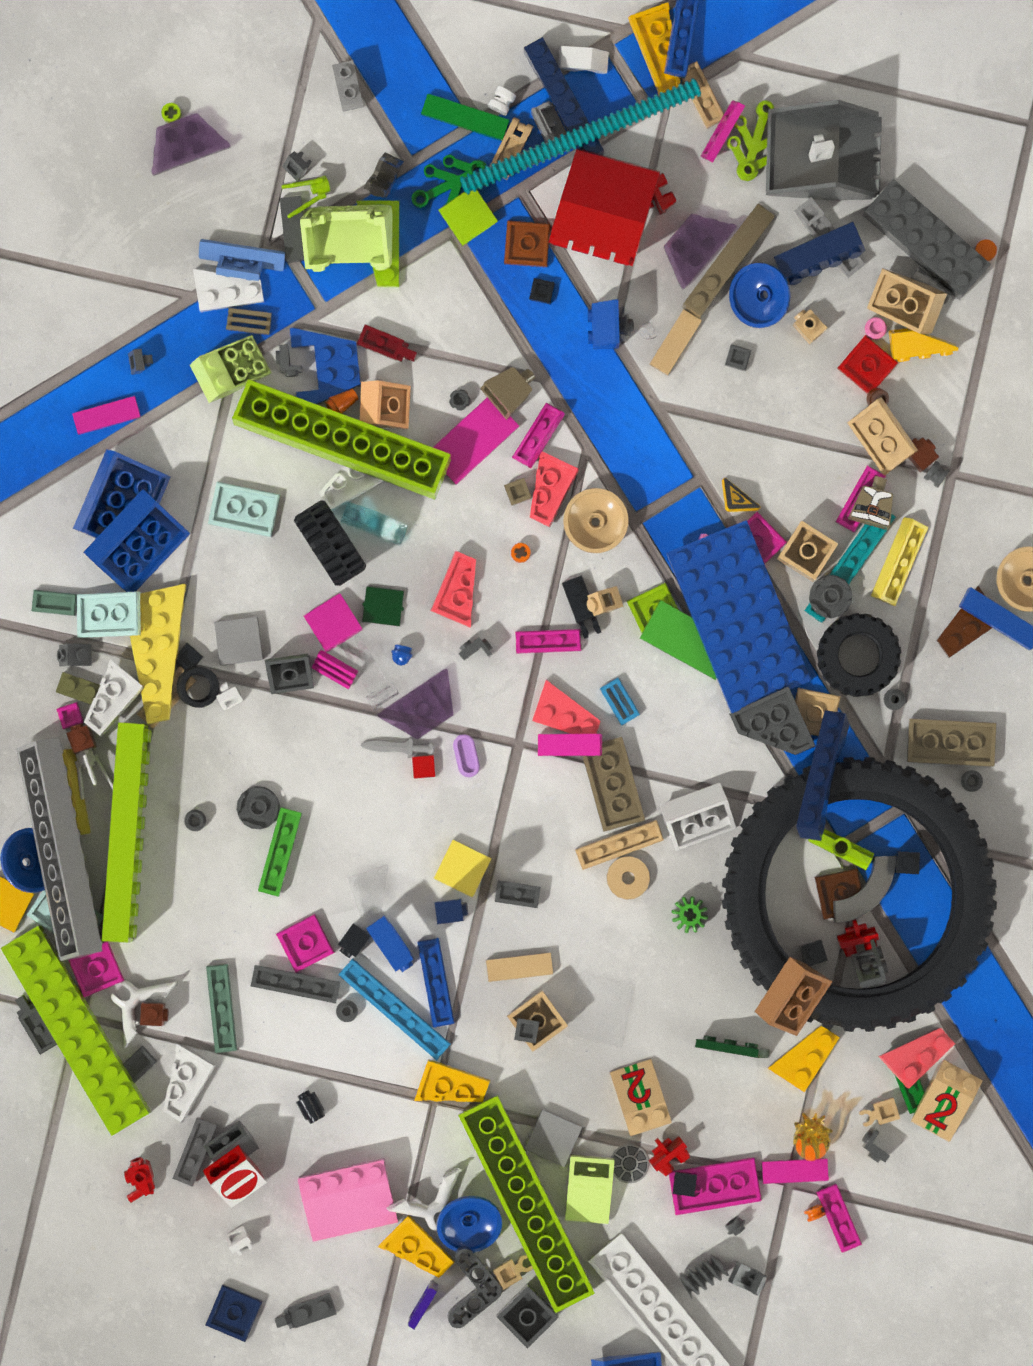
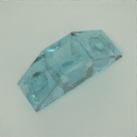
M348 502L340 521L343 524L401 546L408 529V525L387 515Z

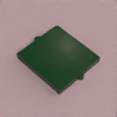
M366 586L365 602L362 603L364 606L362 622L400 627L401 612L404 610V607H402L404 591Z

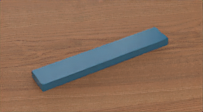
M353 958L338 974L436 1061L450 1046V1042Z

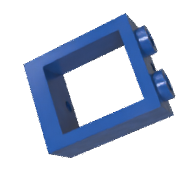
M386 915L366 928L395 972L399 969L401 972H404L413 966L411 961L415 959Z

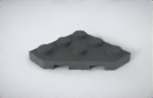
M789 687L753 702L737 712L729 713L740 735L794 755H798L816 746Z

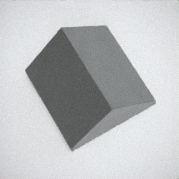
M308 653L265 659L271 694L314 688L310 655Z

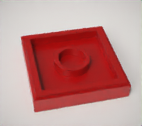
M865 335L837 369L868 394L871 389L877 388L898 362Z

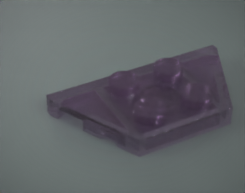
M198 113L156 128V142L151 172L155 176L229 149L231 146Z
M691 214L668 240L663 248L682 290L686 288L737 228L735 224H728L716 219L703 218L702 216Z
M444 669L378 713L377 716L415 739H420L454 716L448 670Z

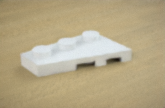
M193 269L200 312L264 302L261 280L249 281L241 278L216 275V272Z
M343 466L323 487L319 494L323 501H326L331 511H334L382 483L383 480Z
M111 659L105 676L100 682L97 695L93 699L84 723L100 737L107 732L144 689L140 683Z
M177 1044L163 1112L183 1123L215 1065Z

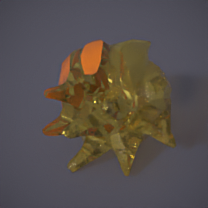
M802 1113L804 1122L794 1123L796 1132L793 1135V1145L796 1147L798 1154L805 1158L806 1161H815L825 1156L829 1150L831 1143L830 1133L833 1130L825 1127V1115L817 1119V1113H815L813 1118L810 1119L805 1113Z

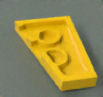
M820 1025L800 1041L799 1044L770 1065L768 1069L805 1092L840 1037Z
M428 1059L414 1101L483 1102L490 1080Z
M410 1215L378 1245L379 1248L415 1264L416 1267L438 1278L455 1262Z

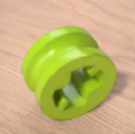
M167 103L163 106L161 114L165 122L169 124L177 123L181 118V110L178 105ZM170 108H174V112L177 111V114H174L172 119L169 118V115L166 116Z

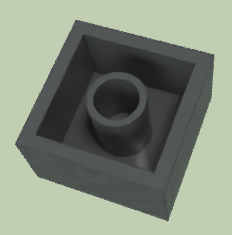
M527 1283L497 1313V1318L528 1349L559 1318V1315Z

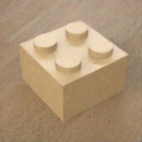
M801 521L777 560L814 582L838 543Z
M543 990L507 1015L515 1028L518 1018L539 1021L536 1043L526 1042L532 1052L568 1027Z

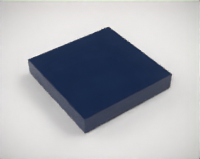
M222 1284L205 1326L246 1342L263 1301Z

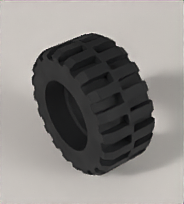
M318 501L295 516V524L335 586H341L365 570V562L326 501Z
M855 613L838 619L826 629L818 644L817 664L822 672L823 679L830 684V687L844 695L860 697L879 692L895 678L898 673V667L901 664L900 654L902 652L898 644L899 639L897 635L893 633V629L889 624L886 625L882 619L875 618L870 614ZM854 635H864L875 642L879 650V661L872 672L857 676L848 673L841 666L839 649L847 638Z

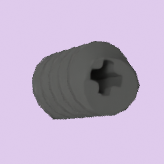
M710 1254V1262L702 1259L703 1267L696 1263L694 1264L695 1272L688 1268V1276L682 1272L680 1273L681 1282L691 1298L692 1291L697 1295L700 1294L699 1287L707 1290L706 1282L712 1286L715 1285L714 1277L721 1281V1273L729 1276L718 1257L716 1258Z

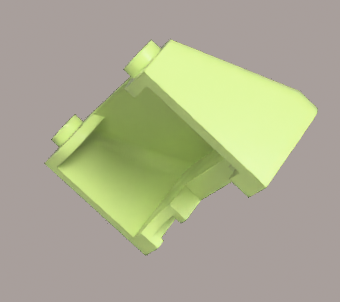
M319 206L308 209L301 217L300 224L305 269L321 272L330 263H370L372 267H375V270H386L391 266L392 206Z

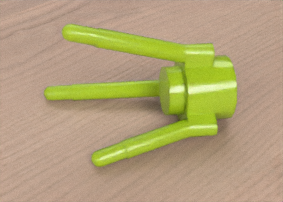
M326 175L312 180L281 186L282 189L309 185L312 194H317L316 197L288 214V218L297 215L317 201L326 198L325 193L330 192Z

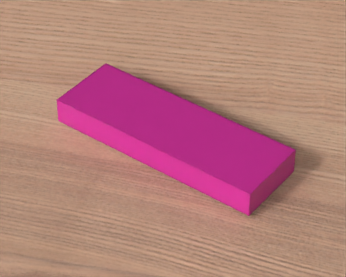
M734 100L731 101L701 154L703 159L714 162L745 105Z
M135 396L72 413L78 435L141 418Z
M545 403L512 458L532 468L565 413Z
M867 465L835 522L854 533L859 522L849 520L848 516L863 486L872 487L875 476L885 478L886 475Z
M580 629L515 632L516 654L581 651Z
M538 734V756H602V734Z
M822 1158L815 1161H806V1159L762 1161L763 1184L829 1181L828 1159Z
M835 1183L816 1191L841 1252L843 1253L862 1245L837 1184Z

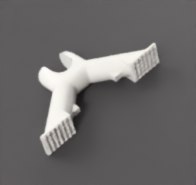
M127 980L122 981L121 984L131 993V997L127 1001L120 999L112 993V1001L122 1009L124 1048H127V1045L138 1034L136 1026L139 1022L135 1020V1008L137 1005L145 1000L152 999L156 1002L158 998H167L170 991L176 987V981L137 988Z
M456 1167L441 1176L443 1181L437 1185L439 1189L435 1201L430 1204L416 1203L415 1199L409 1202L402 1198L396 1203L394 1202V1204L389 1205L386 1209L389 1212L425 1218L429 1228L436 1231L437 1225L434 1222V1216L437 1212H441L448 1204L458 1175L462 1170Z

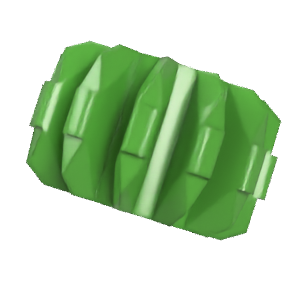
M691 896L690 904H688L686 897H683V906L679 902L675 903L680 910L671 911V913L678 914L679 916L673 918L672 922L681 921L677 926L679 930L685 924V933L689 932L690 926H692L694 932H697L695 924L702 928L705 926L700 922V918L708 920V916L701 915V912H706L708 909L707 907L698 908L702 905V900H699L694 905L695 897ZM689 908L696 914L695 918H691L692 921H687V917L684 916L685 910L688 912Z

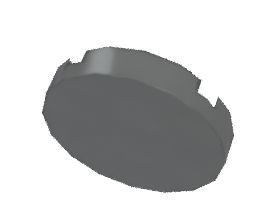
M823 576L813 583L809 592V602L816 614L824 618H836L849 609L852 603V591L848 583L839 576Z
M255 786L241 794L237 801L236 810L244 825L251 829H264L271 826L278 818L280 804L273 791L266 787Z

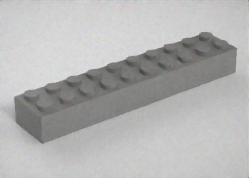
M59 737L34 741L16 750L59 961L102 952V938L97 927L98 918L94 912V898L88 883L89 874L85 868V854L81 848V835L77 828L76 811L71 799L72 791L68 785L67 767L62 756L63 747L60 744Z

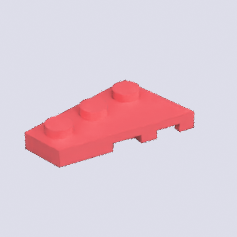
M543 451L541 452L531 505V519L551 527L579 471L578 468Z
M458 551L454 552L430 611L471 628L476 559Z
M545 681L532 721L569 734H597L601 721L550 682Z
M937 1028L878 1057L906 1088H910L955 1043L942 1028Z

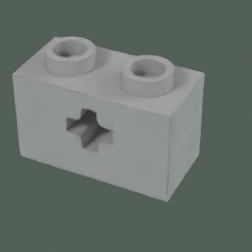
M353 60L332 65L342 111L345 112L364 107Z

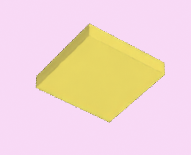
M452 840L434 879L473 898L492 858Z

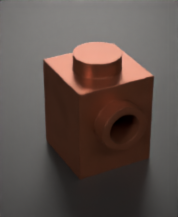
M923 437L920 440H917V438L912 440L918 451L909 457V460L920 473L939 458V455L934 451L936 449L935 445L931 440H925Z
M82 723L70 728L71 732L66 733L74 754L97 747L92 731L87 725L84 727Z
M141 1003L140 1025L163 1026L165 1021L168 1022L169 1010L165 1008V1003Z

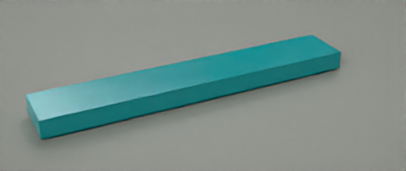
M891 514L890 525L896 518L893 514ZM864 524L829 575L839 576L849 585L887 530ZM810 603L804 610L820 623L825 619L816 614Z

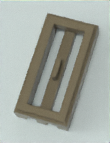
M229 308L226 330L269 335L272 313ZM233 314L267 318V320L233 317ZM232 322L266 326V328L256 329L232 326Z

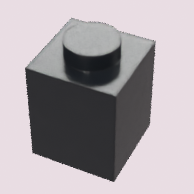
M896 851L895 873L919 874L920 853Z
M352 924L338 944L341 947L339 951L348 958L352 955L357 957L371 936L355 924Z
M819 939L799 945L803 961L808 966L828 961L822 940Z

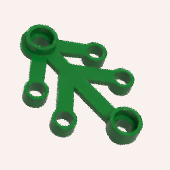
M446 155L443 158L445 168L452 169L455 167L466 171L459 176L437 169L432 164L426 165L424 167V175L427 178L436 177L446 182L426 192L424 190H416L411 198L413 205L417 208H424L429 200L451 190L447 203L459 195L462 186L460 177H467L466 174L468 173L472 175L476 168L485 169L487 164L481 160L467 163L455 159L452 155ZM451 158L453 164L447 165L445 163L446 159ZM428 168L434 169V173L432 175H428L426 173V170ZM422 196L425 199L424 202L418 203L416 201L417 197Z

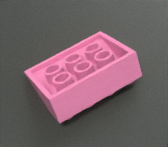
M384 1158L298 1178L302 1202L313 1242L398 1223L396 1212H389L386 1209L389 1205L394 1204Z

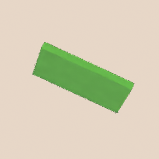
M660 600L639 639L716 680L715 673L692 617Z

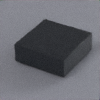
M534 278L529 300L550 305L555 283Z
M186 643L178 652L176 662L186 670L190 667H196L203 659V656L189 643Z
M675 1172L672 1194L694 1197L697 1174Z

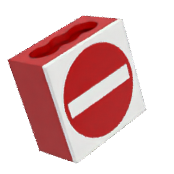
M239 1145L203 1170L211 1187L231 1208L267 1183L258 1166Z

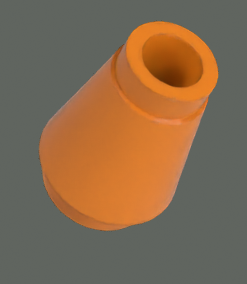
M350 389L329 397L325 404L328 409L343 414L359 398L356 392Z

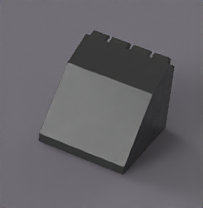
M841 100L768 109L766 195L808 199L812 197L813 199L868 200L876 198L880 194V179H873V176L880 175L881 158L873 157V155L881 154V136L874 137V133H881L882 117H879V112ZM822 134L825 141L832 140L835 146L832 158L811 163L808 155L812 142L815 141L814 136Z

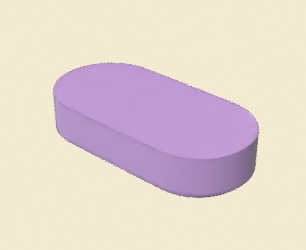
M459 735L453 743L458 770L465 777H473L480 769L475 742L469 735Z

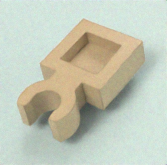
M893 1097L873 1103L874 1110L872 1111L863 1109L859 1112L860 1115H869V1120L862 1123L863 1126L872 1125L874 1120H878V1124L882 1125L900 1119Z
M527 1255L520 1256L515 1264L510 1259L492 1270L503 1290L523 1279L520 1275L522 1271L529 1272L533 1269L532 1265L528 1267H523L522 1262L528 1258Z

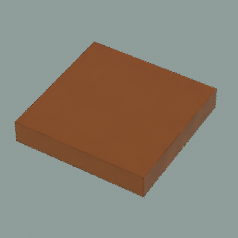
M507 221L504 264L547 268L550 224Z

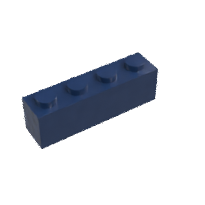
M851 222L776 255L774 259L788 284L796 285L808 276H817L826 268H834L839 266L844 260L859 257L866 249L854 222Z
M462 898L434 902L437 924L464 921L465 916L469 915L467 902L463 903Z

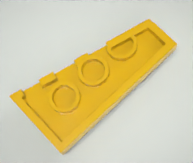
M669 2L628 17L659 95L660 92L665 93L666 89L672 90L673 86L677 88L678 84H680V77L664 74L672 29Z

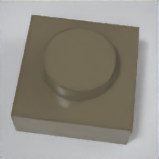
M525 478L504 485L511 506L532 499Z

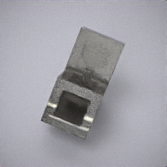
M385 152L380 157L374 173L367 180L364 189L374 196L387 197L398 178L404 161Z

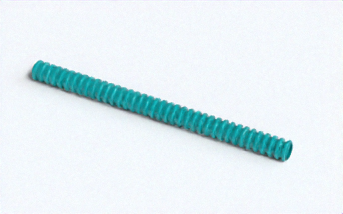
M692 78L691 82L685 81L684 85L678 84L677 88L673 86L672 90L666 89L665 93L660 92L658 96L655 94L653 98L648 97L646 101L643 99L641 103L636 102L634 106L629 105L627 109L624 107L622 111L617 110L615 114L610 113L608 117L605 115L604 119L598 118L597 122L593 120L591 124L586 123L585 127L579 126L578 130L574 128L571 133L567 131L566 135L560 134L559 138L556 136L552 141L548 139L547 143L541 142L540 146L537 144L535 148L530 147L528 151L523 150L521 154L518 152L516 156L511 155L509 159L504 158L502 162L499 160L497 164L492 163L490 167L487 165L485 169L480 168L479 172L473 171L472 175L468 173L466 174L467 177L461 176V185L464 192L469 195L471 191L476 192L478 188L480 190L483 189L482 186L488 187L489 183L495 184L497 180L500 182L501 178L507 179L508 175L514 176L515 172L519 174L520 170L526 171L527 167L532 168L534 164L538 166L539 162L545 163L546 159L551 160L553 156L556 158L558 154L563 155L565 151L568 153L570 149L575 150L577 146L582 147L584 143L587 145L589 141L594 142L596 138L601 139L603 135L606 137L607 133L613 134L614 130L618 132L620 128L625 129L626 125L632 126L633 122L637 124L640 119L644 121L645 117L651 118L652 114L655 116L657 112L662 113L664 109L669 110L671 106L674 108L676 104L681 105L683 101L688 102L690 98L693 100L695 96L700 97V87L697 81Z

